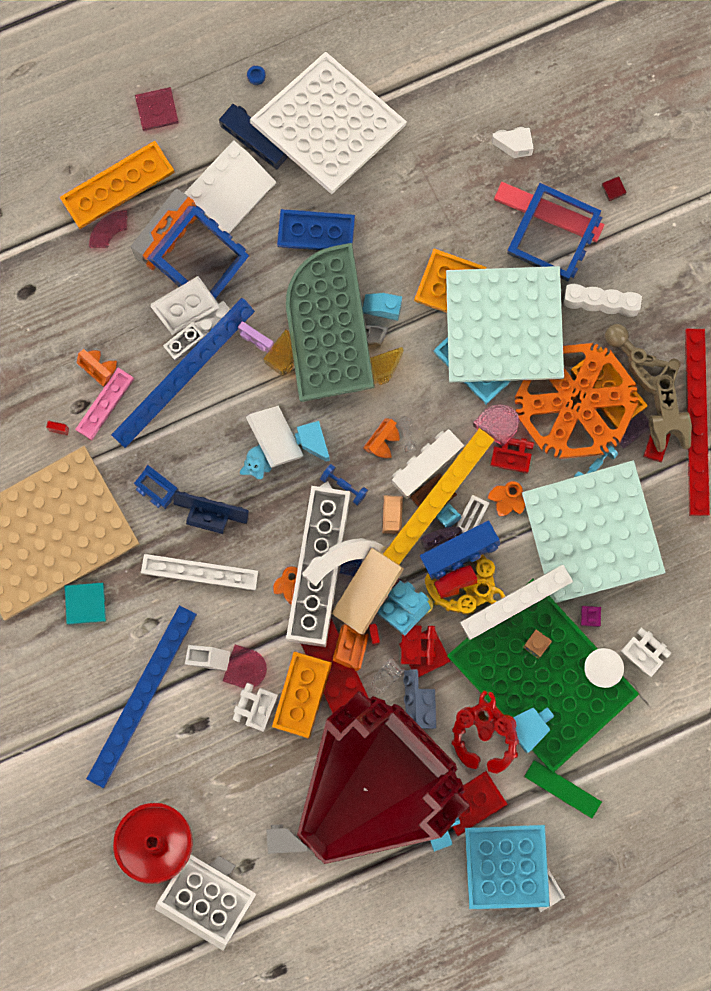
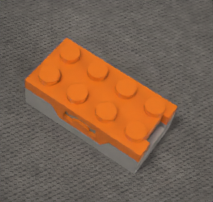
M177 188L173 191L130 246L137 260L151 270L156 268L147 259L187 207H196L193 199ZM193 217L190 220V222L174 240L171 246L163 254L162 258L166 255L167 252L170 253L173 250L177 239L182 238L184 236V234L186 233L187 226L189 224H193L197 219L196 217Z

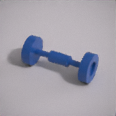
M330 464L323 472L320 480L324 483L329 478L335 480L341 488L356 495L353 503L358 506L368 493V489L363 487L357 492L351 488V484L333 475L336 467Z

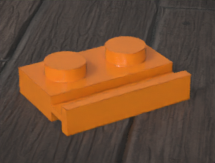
M342 625L333 661L348 668L352 667L355 671L360 670L369 635H362L350 626Z

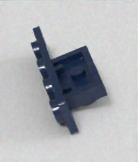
M175 491L173 504L190 509L186 525L223 534L228 519L244 524L248 522L249 510L242 507L190 495L186 492Z

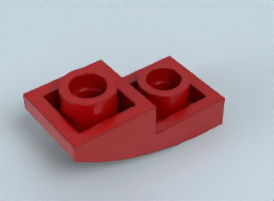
M468 565L441 577L434 582V586L440 598L443 599L459 594L460 588L477 584V577L471 565Z

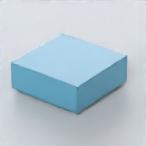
M450 503L443 507L436 516V519L447 530L462 518Z

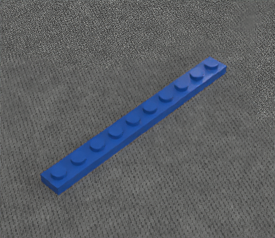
M241 298L111 436L126 448L238 330L241 322L245 323L255 312L248 302Z
M179 605L86 779L102 788H105L197 614Z

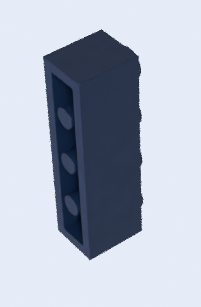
M232 104L220 117V127L278 170L288 156L250 123L252 117L247 114L243 107H237L235 104Z

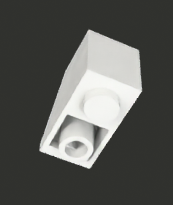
M517 127L511 131L499 130L493 133L492 144L511 157L518 158L532 155L534 148L530 128Z

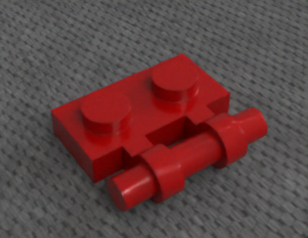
M505 434L504 436L496 435L495 442L502 443V448L494 446L490 466L528 474L532 454L525 453V448L533 449L534 442L527 441L525 438H521V440L510 438V435ZM508 445L519 447V451L508 449Z
M415 625L405 636L402 634L401 665H421V658H427L426 665H434V658H436L437 653L435 651V640H437L435 626H428L427 633L425 634L422 633V626ZM421 640H427V651H421Z

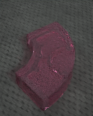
M127 210L111 213L100 220L91 233L89 248H108L109 242L115 234L127 230Z

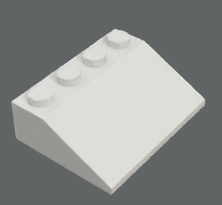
M233 140L184 194L193 199L196 206L204 210V215L208 219L215 220L219 224L218 228L221 231H226L230 234L276 184V181L245 149Z
M190 855L185 867L170 881L158 900L155 910L224 951L256 894Z

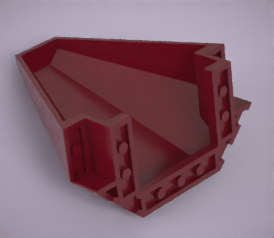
M358 691L345 705H342L326 719L297 836L315 854L317 859L321 860L323 864H328L442 838L455 823V820L470 805L463 797L465 790L461 779L456 776L455 772L458 770L456 763L405 710L396 704L392 706L387 705L385 700L374 696L368 698L363 692Z

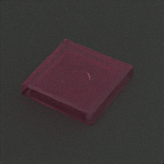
M171 87L135 95L143 131L179 123Z

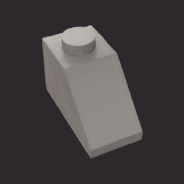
M283 824L271 825V829H267L268 854L308 851V847L288 828H283Z

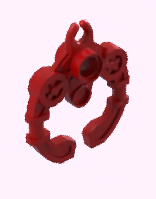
M483 691L479 697V704L472 708L464 707L457 712L456 721L452 728L454 740H452L451 744L466 767L477 769L481 759L476 753L467 751L465 741H462V734L466 733L465 728L475 725L479 738L482 741H488L493 737L496 730L499 735L506 737L505 743L509 744L508 751L504 752L503 759L493 758L487 762L488 772L498 774L508 768L514 758L518 757L516 752V746L519 744L516 732L517 725L512 716L504 715L497 708L493 693H488L491 701L487 703L484 700L487 691Z

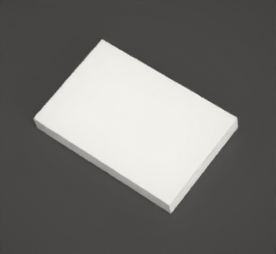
M199 276L151 303V308L173 335L192 322L194 323L218 309L219 304Z
M279 406L255 412L246 417L271 468L303 456Z

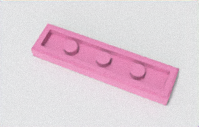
M117 368L75 430L92 441L133 382L134 377Z

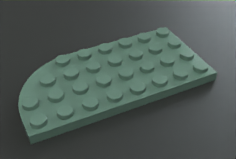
M352 243L325 248L307 258L299 266L289 283L286 294V312L300 402L375 388Z

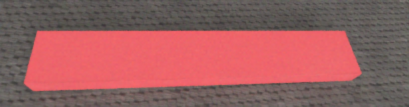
M501 182L494 200L525 213L534 195ZM541 199L533 216L582 237L591 221V218L545 199ZM600 223L599 227H594L592 233L595 235L592 241L597 243L605 224Z

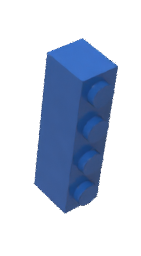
M488 520L421 554L420 558L431 580L435 578L438 580L445 576L447 572L462 568L463 564L469 561L474 562L480 559L482 554L496 551L498 546H500V540Z

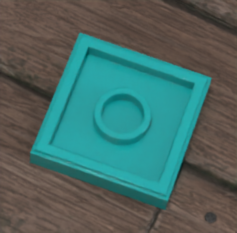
M104 583L65 586L67 625L106 622Z

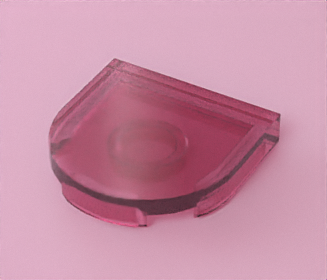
M503 404L492 405L473 422V427L476 429L480 428L495 439L494 441L504 446L517 432L519 417L517 412L510 406Z
M235 644L223 682L245 688L246 683H250L254 687L258 686L264 680L267 673V665L264 658L257 651Z

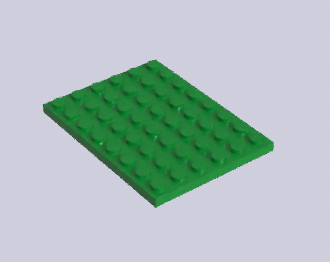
M550 596L536 602L471 640L467 637L447 655L480 694L483 691H487V695L484 698L488 703L491 701L488 693H493L496 706L504 715L515 717L533 707L538 714L545 708L552 712L554 717L546 723L550 731L532 749L534 754L552 773L560 768L639 695L623 676L617 684L607 688L598 687L587 679L585 675L586 659L598 648ZM535 630H538L552 641L539 659L523 648Z

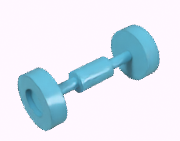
M607 444L606 447L609 452H604L600 459L597 458L586 474L597 471L603 464L606 456L615 459L618 456V452L610 444ZM578 471L574 475V477L581 476L584 474Z

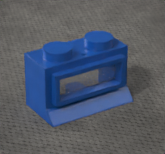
M149 465L146 466L145 470L134 482L137 487L135 490L143 497L148 495L151 498L150 502L157 508L162 506L166 509L174 499L175 491H179L175 485Z

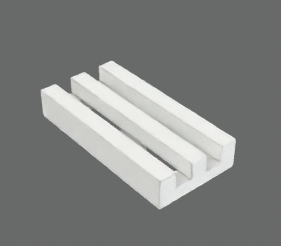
M472 495L455 530L462 533L468 531L480 504H483L484 506L474 527L478 526L489 502ZM475 500L477 504L465 528H463L461 525Z

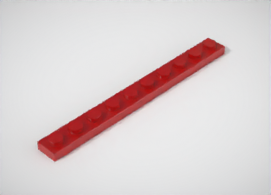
M686 329L687 412L690 415L692 424L691 447L688 449L689 516H709L705 329Z

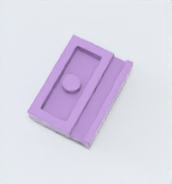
M243 321L238 326L240 336L246 341L255 344L261 351H266L271 355L275 350L272 340Z

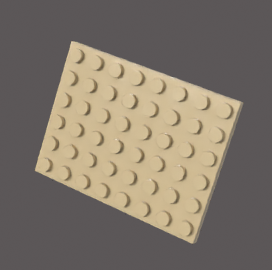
M85 446L0 492V614L5 621L140 545Z

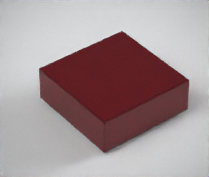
M619 176L603 182L601 185L608 201L624 196L627 193Z

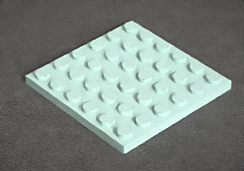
M560 266L446 270L449 383L564 379Z
M634 460L522 492L544 574L560 565H564L573 581L550 595L556 603L666 573Z

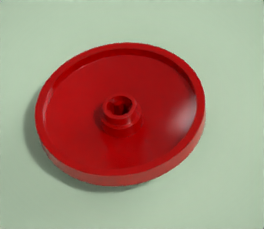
M162 803L143 804L127 813L120 821L113 840L114 856L119 867L132 879L145 884L162 883L175 877L187 864L193 846L192 832L187 820L176 809Z

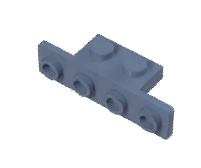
M417 669L404 671L403 682L405 684L404 703L406 713L422 729H436L435 689H419Z

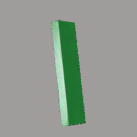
M533 760L524 775V778L591 819L602 801L555 772L552 773L547 767Z

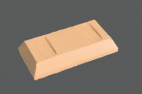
M384 495L382 533L398 534L402 530L403 496Z

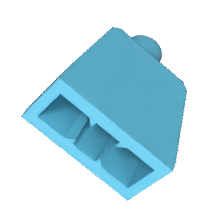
M533 707L513 717L517 725L516 732L519 744L526 754L550 731L546 723L554 715L548 708H545L538 714Z

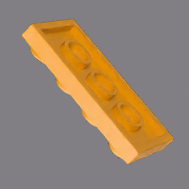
M602 347L597 349L598 353H602L604 351ZM585 359L570 370L575 377H577ZM606 364L593 389L620 386L623 380L612 365ZM637 392L630 394L631 397H638V402H636L638 406L632 418L648 407ZM623 406L601 408L602 412L617 429L625 414V408Z
M296 651L293 652L272 727L305 738L311 737L332 662Z

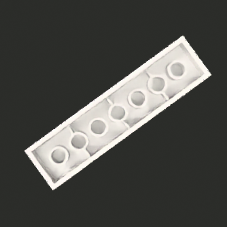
M317 486L311 487L286 636L288 642L326 647L339 566L325 575L317 586L309 582L302 573L317 557H322L329 552V548L343 542L351 497L350 491Z

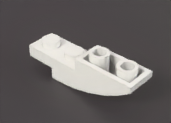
M222 301L219 303L218 309L197 322L189 324L163 345L174 360L185 356L225 316L230 308Z

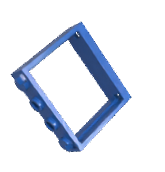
M539 183L507 250V254L535 267L554 266L518 249L544 193L593 215L567 271L560 269V278L569 281L570 277L574 278L578 271L576 267L578 260L582 261L587 252L584 250L586 244H590L595 235L592 233L594 227H599L603 218L600 216L601 210Z
M188 206L147 259L178 287L189 282L166 262L162 256L190 220L196 217L238 255L210 290V293L216 299L249 255L241 244H236L231 240L233 237L228 232L221 231L218 228L219 224L215 220L208 219L204 215L203 209L199 206Z

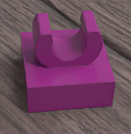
M581 606V626L600 627L601 607Z

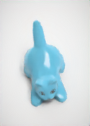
M260 445L248 451L244 466L239 472L241 475H252L256 479H263L264 472L271 471L272 468Z

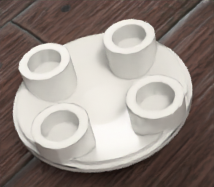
M597 649L586 659L585 675L591 683L598 687H611L617 684L623 676V661L611 649Z

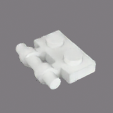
M641 627L637 634L642 639L638 641L633 637L621 650V653L647 676L652 677L664 663L658 656L662 654L665 658H668L671 652L663 642L657 641L650 631L647 632ZM647 642L656 649L653 653L644 646Z
M246 683L245 688L240 693L241 699L239 704L235 706L233 720L240 722L242 715L248 718L245 725L264 732L278 694L259 687L256 695L252 693L254 685ZM249 699L254 701L250 711L245 709Z

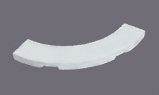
M363 538L347 540L329 548V552L322 557H317L302 575L313 585L317 586L324 576L337 566L351 560L365 559L371 548L383 554L387 547L376 541Z

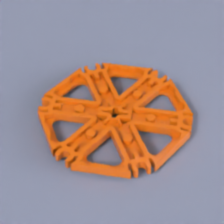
M593 343L563 346V354L582 352L586 358L575 381L565 368L564 379H548L557 393L531 395L528 393V387L532 380L522 381L515 396V404L523 405L521 409H516V414H522L517 415V418L541 451L547 445L545 454H548L550 449H555V458L559 456V451H562L559 459L604 455L600 449L601 447H603L604 452H609L606 447L608 443H612L614 447H617V442L614 438L620 444L638 406V403H636L638 402V397L630 396L632 392H637V387H632L636 386V383L611 350L606 357L608 353L606 347L602 353H598V344L594 345L593 350H591ZM606 364L612 365L623 380L620 386L593 389ZM579 395L581 403H577L573 408V400L571 399H576ZM623 406L626 411L618 428L612 430L595 409ZM559 413L548 436H541L530 421L532 415ZM578 420L594 441L591 447L571 449L567 446Z

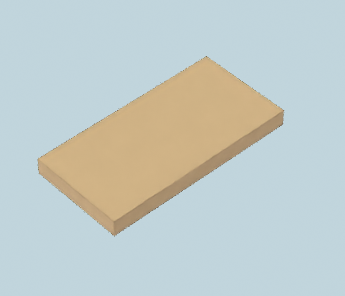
M371 548L331 614L358 633L364 635L404 568L376 549Z

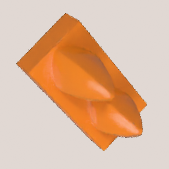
M83 349L78 353L76 363L103 387L106 386L116 369L117 361H106L100 364V351L92 350L87 352Z
M385 418L363 449L378 457L391 458V451L384 440H400L399 431L395 426L397 423L392 419Z

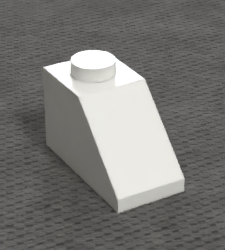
M188 645L185 664L227 671L230 651L214 647Z

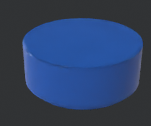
M261 66L250 67L247 71L248 81L253 85L262 84L266 78L265 70Z

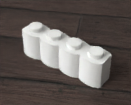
M569 284L564 292L563 305L571 309L600 310L607 314L619 313L626 317H634L640 311L642 296L634 292L622 293L613 289L604 291L598 287L585 288L578 284Z

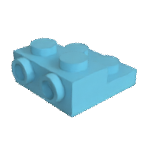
M399 581L389 592V599L380 607L377 614L405 636L431 607L428 603L429 598L423 592L418 594L414 591L415 588L411 583L407 581L404 584L402 581Z

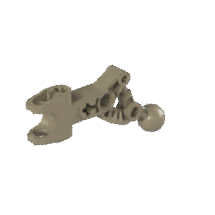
M621 324L609 326L605 332L607 344L611 347H620L628 356L629 370L633 377L646 392L654 395L657 415L649 416V429L657 451L662 452L665 449L666 435L669 433L678 437L683 449H689L691 447V419L688 412L679 413L674 386L680 368V361L675 358L669 362L656 359V356L648 355L643 349L634 347L628 340L629 332L626 327ZM643 366L651 368L657 366L664 369L660 375L653 377ZM659 383L665 384L667 389L661 388Z

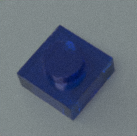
M355 559L341 564L339 574L354 577L363 559Z

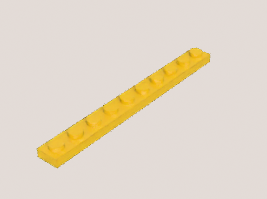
M480 428L477 430L383 555L398 565L402 562L495 439Z

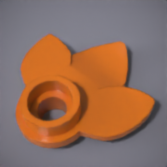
M511 481L505 486H496L488 495L489 500L497 502L496 509L500 517L508 515L512 510L521 514L525 509V502L522 497L523 488L518 482ZM514 488L517 493L511 494L509 490Z
M294 566L287 567L283 571L282 576L276 579L273 586L274 594L283 593L286 601L291 605L296 577L291 580L288 578V575L294 573L297 576L298 568Z

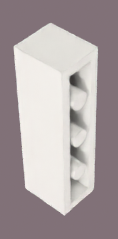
M449 429L446 432L441 431L435 437L436 441L434 443L425 445L421 449L422 453L417 458L413 456L406 463L408 465L403 470L400 468L392 475V484L407 500L464 449V445Z

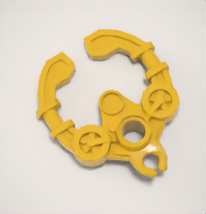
M483 554L480 559L473 562L477 563V584L462 588L466 595L461 596L458 601L452 598L450 601L444 598L441 599L434 586V582L437 581L436 578L431 580L427 573L425 585L430 597L434 601V605H440L446 608L448 612L452 611L462 613L463 615H471L476 611V607L487 602L490 604L495 603L494 594L498 593L501 598L505 597L504 592L495 587L493 578L495 574L494 563ZM480 587H486L488 588V592L486 594H480L478 592V589Z

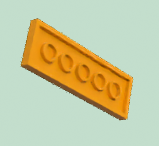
M153 141L60 196V199L78 228L81 229L174 174L175 171L156 141Z

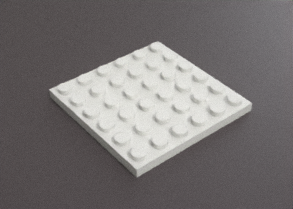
M327 52L322 54L250 119V123L331 194L401 131L407 123Z

